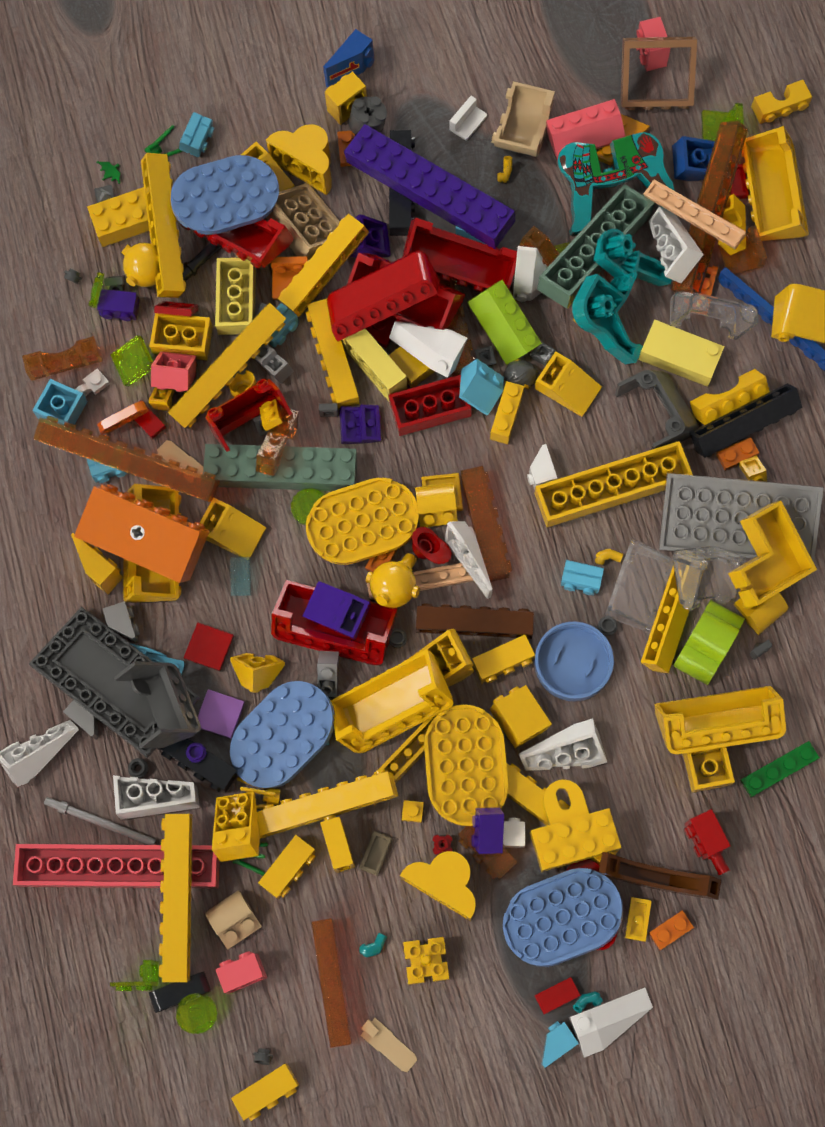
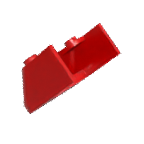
M264 378L259 380L253 387L224 404L208 410L205 418L214 437L228 452L230 449L223 436L260 414L259 407L265 402L276 399L288 415H291L292 412L280 389L270 379L266 380Z

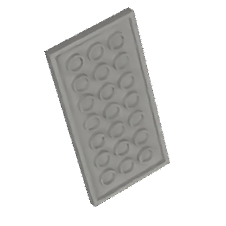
M667 473L659 550L754 558L757 554L740 521L768 504L781 500L814 562L824 488L819 486Z

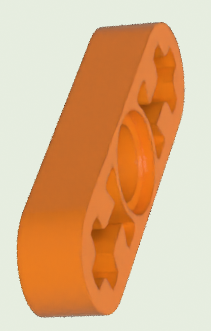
M144 401L136 402L100 421L97 426L101 434H107L148 412Z

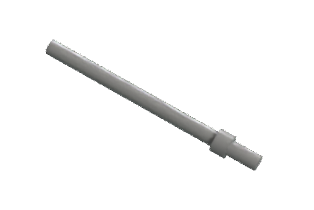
M46 797L44 801L45 805L57 809L59 813L65 815L68 813L147 845L156 844V839L74 808L65 801L59 802L49 797Z

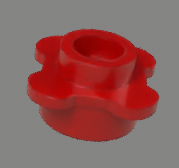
M435 835L433 837V853L435 855L452 851V837L450 835Z

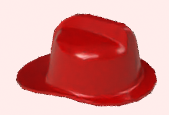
M419 527L414 530L412 534V549L418 558L428 559L436 564L449 562L452 553L449 546L426 527Z

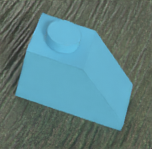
M557 1021L548 1027L550 1032L546 1034L541 1063L544 1068L579 1044L565 1022L560 1024Z

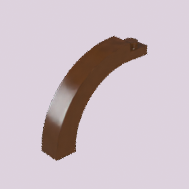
M602 852L599 873L604 874L606 877L682 895L714 900L719 899L721 879L710 875L651 866L611 853Z

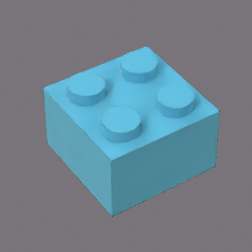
M50 379L32 411L38 419L70 433L88 401L83 393Z

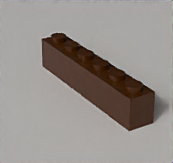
M424 603L421 606H417L416 633L443 634L449 629H455L458 635L518 638L526 635L527 639H532L534 612L524 608L518 609V611H510V608L505 607L499 608V610H491L490 607L486 606L472 609L471 606L467 605L460 606V608H452V605L443 604L441 607H433L432 604Z

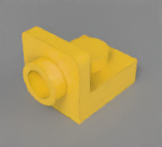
M757 455L739 462V467L748 480L767 482V470Z

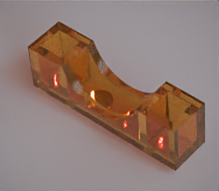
M94 336L78 340L74 346L62 352L44 353L38 351L22 356L25 371L31 381L103 361L99 345Z
M282 407L280 408L283 423L270 429L257 453V472L271 476L275 475L281 462L285 444L288 439L293 438L298 428L299 411L290 409L292 414L288 415Z

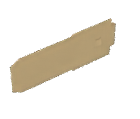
M166 440L157 449L158 454L191 484L194 481L199 483L203 479L204 467L172 441Z
M376 1018L373 1021L368 1019L361 1027L364 1032L360 1036L377 1051L386 1056L401 1071L408 1072L417 1061L416 1055Z

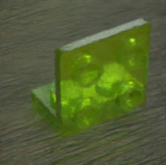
M735 103L729 112L703 110L701 112L702 139L729 143L730 146H738L744 137L742 103Z
M143 960V965H140L139 974L140 977H143V981L110 982V987H115V991H132V987H136V990L152 991V987L158 986L159 961Z

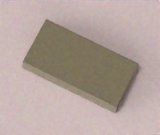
M374 831L359 869L378 876L393 838Z

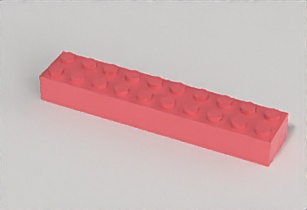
M16 844L13 885L18 887L160 888L161 880H164V872H161V860H164V851H161V845ZM192 845L191 888L219 889L220 860L212 851V845Z

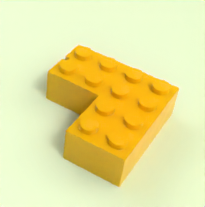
M781 500L768 504L740 521L757 556L729 572L728 575L735 588H740L741 591L738 594L746 608L760 605L817 570Z

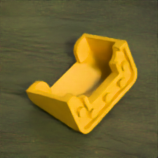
M790 284L778 293L774 299L771 337L781 342H787L796 336L825 343V290L801 284Z

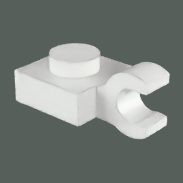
M96 369L83 379L85 384L78 386L75 390L83 393L86 397L90 392H93L95 395L98 394L110 383Z

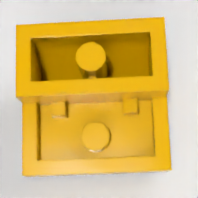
M453 483L415 487L420 527L447 525L450 521H458Z
M780 593L758 606L746 608L741 598L733 604L746 618L747 624L758 635L788 610V605Z

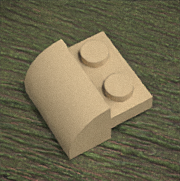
M239 890L205 912L210 925L220 937L227 950L262 927Z

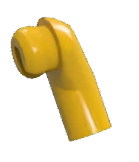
M612 549L599 551L595 555V563L603 565L605 560L608 559L620 563L623 553Z

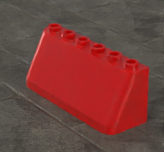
M272 218L269 221L262 219L246 226L212 235L199 234L193 230L200 238H208V241L213 245H221L226 252L236 253L238 258L243 261L246 259L251 261L250 263L258 269L260 267L265 268L294 241V237L286 226ZM180 224V226L186 229L187 231L190 230V228H186L182 224Z
M414 218L411 221L403 257L414 251H423L431 262L436 274L439 275V279L450 281L451 279L457 281L456 284L463 287L470 285L474 287L473 290L483 292L501 280L504 281L508 290L510 289L516 269L517 251L505 247L493 249L486 244L433 227V223L419 218Z
M414 251L331 292L327 298V307L332 333L337 342L438 294L440 280L427 255L423 251Z
M358 253L347 284L392 262L374 254ZM439 283L438 294L392 316L397 318L396 321L417 324L422 327L431 326L434 329L440 330L448 329L464 300L465 294Z
M285 581L272 612L271 634L275 639L318 651L339 652L340 657L377 666L383 663L397 616V608H388L369 601L371 607L356 640L303 617L315 587L298 582Z

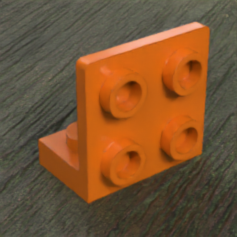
M307 256L276 257L271 262L273 300H279L278 297L282 290L287 288L292 282L293 277L303 269L304 264L308 261Z

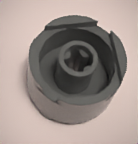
M361 97L354 100L349 118V127L354 134L358 133L364 124L380 133L382 132L387 110L379 97Z

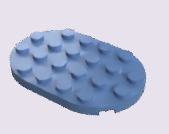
M246 155L231 156L190 168L176 179L171 190V207L175 217L184 227L195 230L199 234H218L266 218L273 211L278 201L279 184L273 170L263 161Z
M303 681L287 682L270 692L239 724L233 734L230 745V757L233 767L238 771L239 777L246 783L258 788H277L291 781L326 746L332 736L335 713L329 697L315 685Z
M588 868L571 869L520 890L511 899V903L506 913H504L503 932L508 946L521 960L540 967L558 965L597 950L613 939L622 923V899L616 886L605 875Z

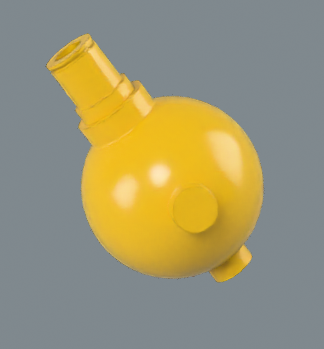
M138 243L132 247L127 244L121 252L124 255L123 270L127 277L126 282L133 287L135 285L140 287L156 285L155 278L158 272L160 273L159 262H157V247L150 243Z
M407 553L401 561L385 562L378 566L374 572H368L366 583H369L371 594L378 604L388 608H397L407 604L412 597H418L420 587L416 586V579L412 572L417 559L413 554Z

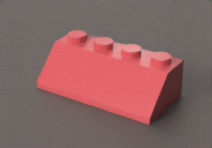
M615 99L546 120V132L557 162L560 151L570 143L595 144L597 150L609 146L613 140L626 137L621 113Z

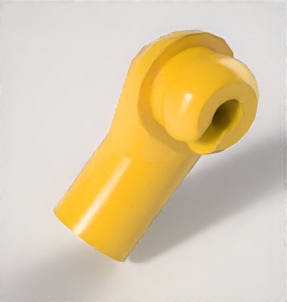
M504 156L503 173L497 174V181L499 183H506L509 180L512 172L511 156Z

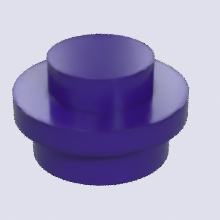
M192 743L186 750V756L191 762H201L206 756V749L201 743Z

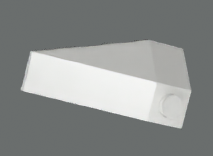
M518 246L513 298L520 302L531 301L542 293L537 290L539 276L547 269V265L543 264V258L537 248Z
M400 321L394 322L389 336L392 341L427 367L447 378L456 370L468 339L453 330L434 329L431 326L422 327L417 324Z
M465 521L448 522L445 534L446 544L486 598H491L493 589L474 529L468 526Z
M593 718L573 724L519 753L526 771L550 770L552 767L570 769V766L591 768L607 763Z
M69 720L49 728L44 735L36 736L35 734L30 736V740L22 744L19 741L0 751V764L17 787L25 785L46 766L79 729Z
M646 988L569 1017L584 1057L604 1050L653 1008Z

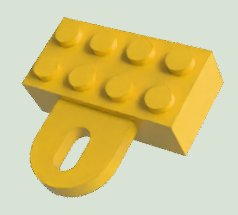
M557 780L547 787L543 797V804L549 825L530 831L541 872L601 856L602 852L611 853L621 849L609 808L589 814L582 790L576 783L570 780ZM559 789L566 790L571 806L567 810H563L559 806L556 792Z

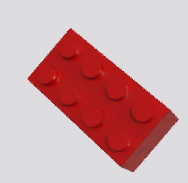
M461 375L389 394V404L399 436L471 417L470 404L459 398Z

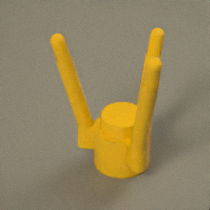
M240 777L237 778V781H240V782H243V783H245V784H248V783H246L244 780H242ZM240 787L241 791H254L256 794L264 795L263 802L267 803L256 805L257 809H262L263 806L270 804L279 805L280 789L261 788L264 790Z

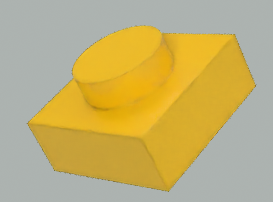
M404 800L402 821L422 823L424 802Z

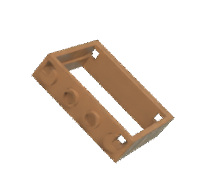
M696 37L623 38L621 106L625 107L626 110H635L636 107H643L645 110H651L653 107L671 109V106H678L679 109H688L689 106H694L697 55ZM690 47L687 99L628 100L631 48Z

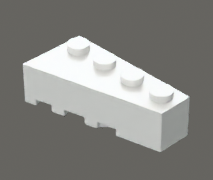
M659 207L649 220L653 238L657 240V251L661 253L662 258L660 261L661 265L665 267L664 275L669 279L682 283L704 254L678 217L672 212Z
M113 775L116 815L121 820L200 808L198 788L194 782L149 780Z

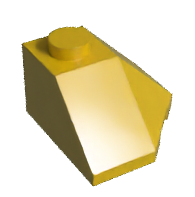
M245 653L230 657L241 686L250 692H260L262 689L269 688L285 666V662L274 655H265V658L254 657V654Z

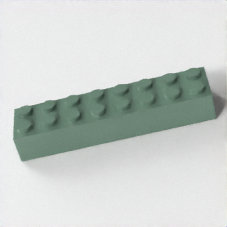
M624 184L539 276L537 290L568 309L573 303L586 276L599 274L603 270L601 266L593 261L599 237L609 229H618L625 235L630 234L633 236L651 217L654 202Z
M205 444L203 482L206 487L335 491L356 484V449L228 445L230 451L226 452L221 444Z

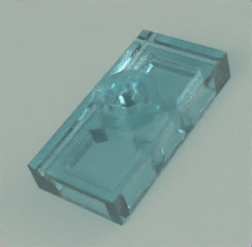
M250 557L230 558L231 596H251Z

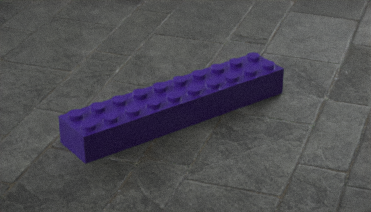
M366 124L363 125L344 150L346 162L454 226L461 228L493 249H496L516 221L513 209Z

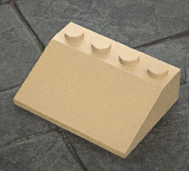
M307 183L279 192L278 201L273 211L266 217L268 221L272 218L286 226L294 237V241L289 247L297 256H307L308 260L313 257L317 248L322 246L327 240L328 235L337 228L340 222Z

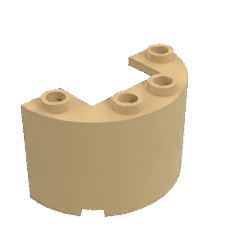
M513 81L512 87L508 88L506 93L508 107L506 114L502 113L500 124L502 126H499L497 132L493 133L491 143H494V146L537 157L545 138L546 120H549L555 91Z

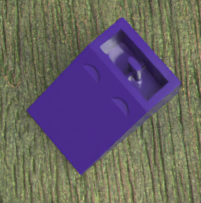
M318 581L303 617L356 640L371 607V603Z

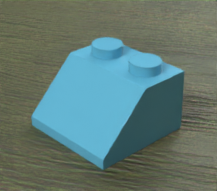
M476 359L461 369L459 398L487 416L503 392L504 377Z

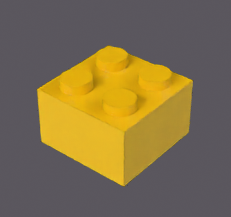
M353 71L348 75H344L340 81L329 86L325 91L327 111L340 125L350 118L354 100L367 97L366 85Z
M726 747L683 753L692 793L731 786L735 782Z

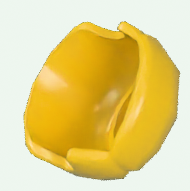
M246 370L245 374H236L235 380L229 385L230 392L234 397L256 385L254 373Z

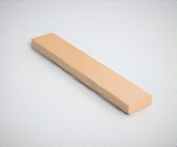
M655 179L644 192L646 198L734 249L738 247L746 236L744 230Z
M461 563L413 572L416 586L420 587V591L474 581ZM367 583L370 601L375 600L371 594L370 585Z

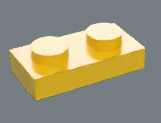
M276 399L267 401L259 407L262 426L265 431L283 423L280 406Z
M630 898L625 939L646 942L651 900Z

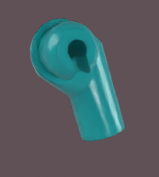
M378 933L374 943L362 944L360 946V954L368 958L378 955L385 944L387 936Z
M596 991L582 994L573 1005V1009L581 1013L587 1004L592 1002L594 1006H599L603 999L600 997V993Z

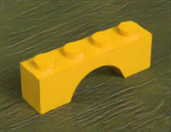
M753 369L739 376V382L733 389L720 394L705 393L691 400L690 405L694 417L706 425L769 393L766 376Z

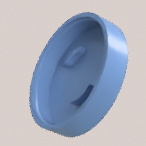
M582 622L561 623L551 628L541 638L535 653V672L541 685L553 696L566 701L586 700L598 694L607 684L614 666L613 651L607 638L595 627Z

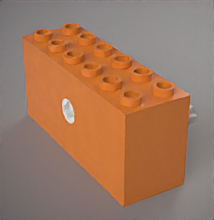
M101 484V486L93 487L74 537L176 582L190 581L210 532L205 529L204 524L188 522L187 517L177 514V516L170 514L171 510L161 506L159 508L152 506L153 503L146 499H135L136 495L127 491L124 493L120 492L118 487L114 485Z

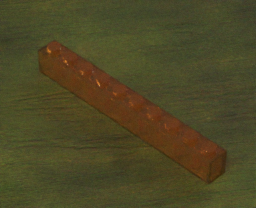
M740 121L720 123L701 191L697 199L698 205L723 218L748 129ZM691 224L688 233L704 255L682 283L673 281L671 290L680 297L700 296L716 242L715 237Z
M49 415L47 418L40 417L34 440L207 502H211L213 497L215 498L220 482L219 479L215 478V474L206 471L204 474L197 472L198 468L189 465L186 468L182 467L179 461L169 459L168 462L162 459V455L156 453L146 454L145 449L134 446V449L127 447L128 443L117 440L116 443L112 442L109 436L99 434L98 437L93 435L92 430L82 428V430L76 429L75 424L69 422L59 423L58 418Z

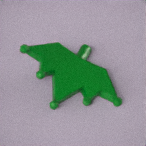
M96 162L102 166L100 171H105L104 178H102L103 181L112 177L111 181L117 180L118 184L121 183L119 181L120 172L117 170L120 166L118 163L113 166L110 162Z

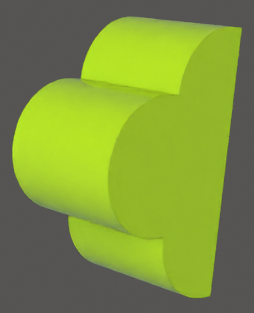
M710 599L673 666L708 685L733 644L745 618Z

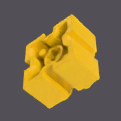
M444 937L428 939V944L420 945V940L403 942L405 959L411 960V967H406L408 985L425 983L424 977H432L433 982L449 980L447 962L442 963L441 955H446Z

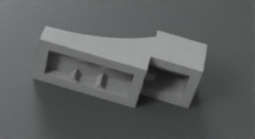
M264 344L261 345L259 348L260 353L254 359L280 384L283 383L294 372L293 369L268 344L266 346Z

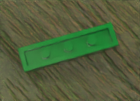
M810 741L740 781L751 798L818 760L820 757Z

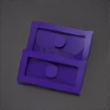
M361 404L360 407H340L341 444H363L381 441L379 405Z

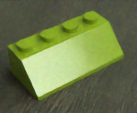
M503 280L495 283L467 302L506 365L542 344Z

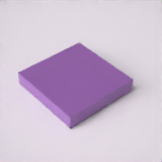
M208 689L198 714L201 729L232 739L245 702Z

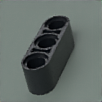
M204 971L190 976V981L174 982L151 991L149 996L154 1012L158 1013L211 992Z

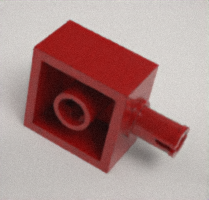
M710 809L689 819L685 823L684 831L688 839L692 838L695 844L693 849L697 857H701L702 860L711 859L718 876L730 871L722 856V851L731 845L713 810Z

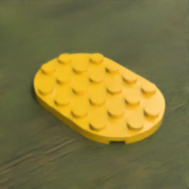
M373 478L329 492L314 503L307 516L306 534L312 549L321 558L339 565L354 564L394 551L405 545L412 538L414 530L417 529L419 521L417 501L405 485L389 478Z
M456 705L439 713L430 723L424 739L429 799L437 813L445 820L460 826H473L472 817L475 815L476 808L501 809L507 798L508 775L504 736L498 722L479 707Z

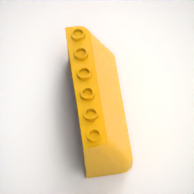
M782 126L742 139L743 146L740 147L742 157L745 158L743 168L748 176L745 182L747 189H750L748 200L753 208L751 218L756 226L753 228L755 238H758L760 241L808 236L809 230L795 148L792 138L785 127Z
M134 483L127 491L136 495L135 499H146L151 501L154 507L159 508L161 506L171 510L170 514L181 515L179 513V506L181 504L179 488ZM123 558V600L125 602L176 601L181 596L179 582Z
M428 649L331 700L335 713L333 724L336 740L354 753H364L451 708L454 704L453 698L434 654Z
M771 686L654 704L655 715L665 745L672 754H683L781 738L786 732L783 698Z

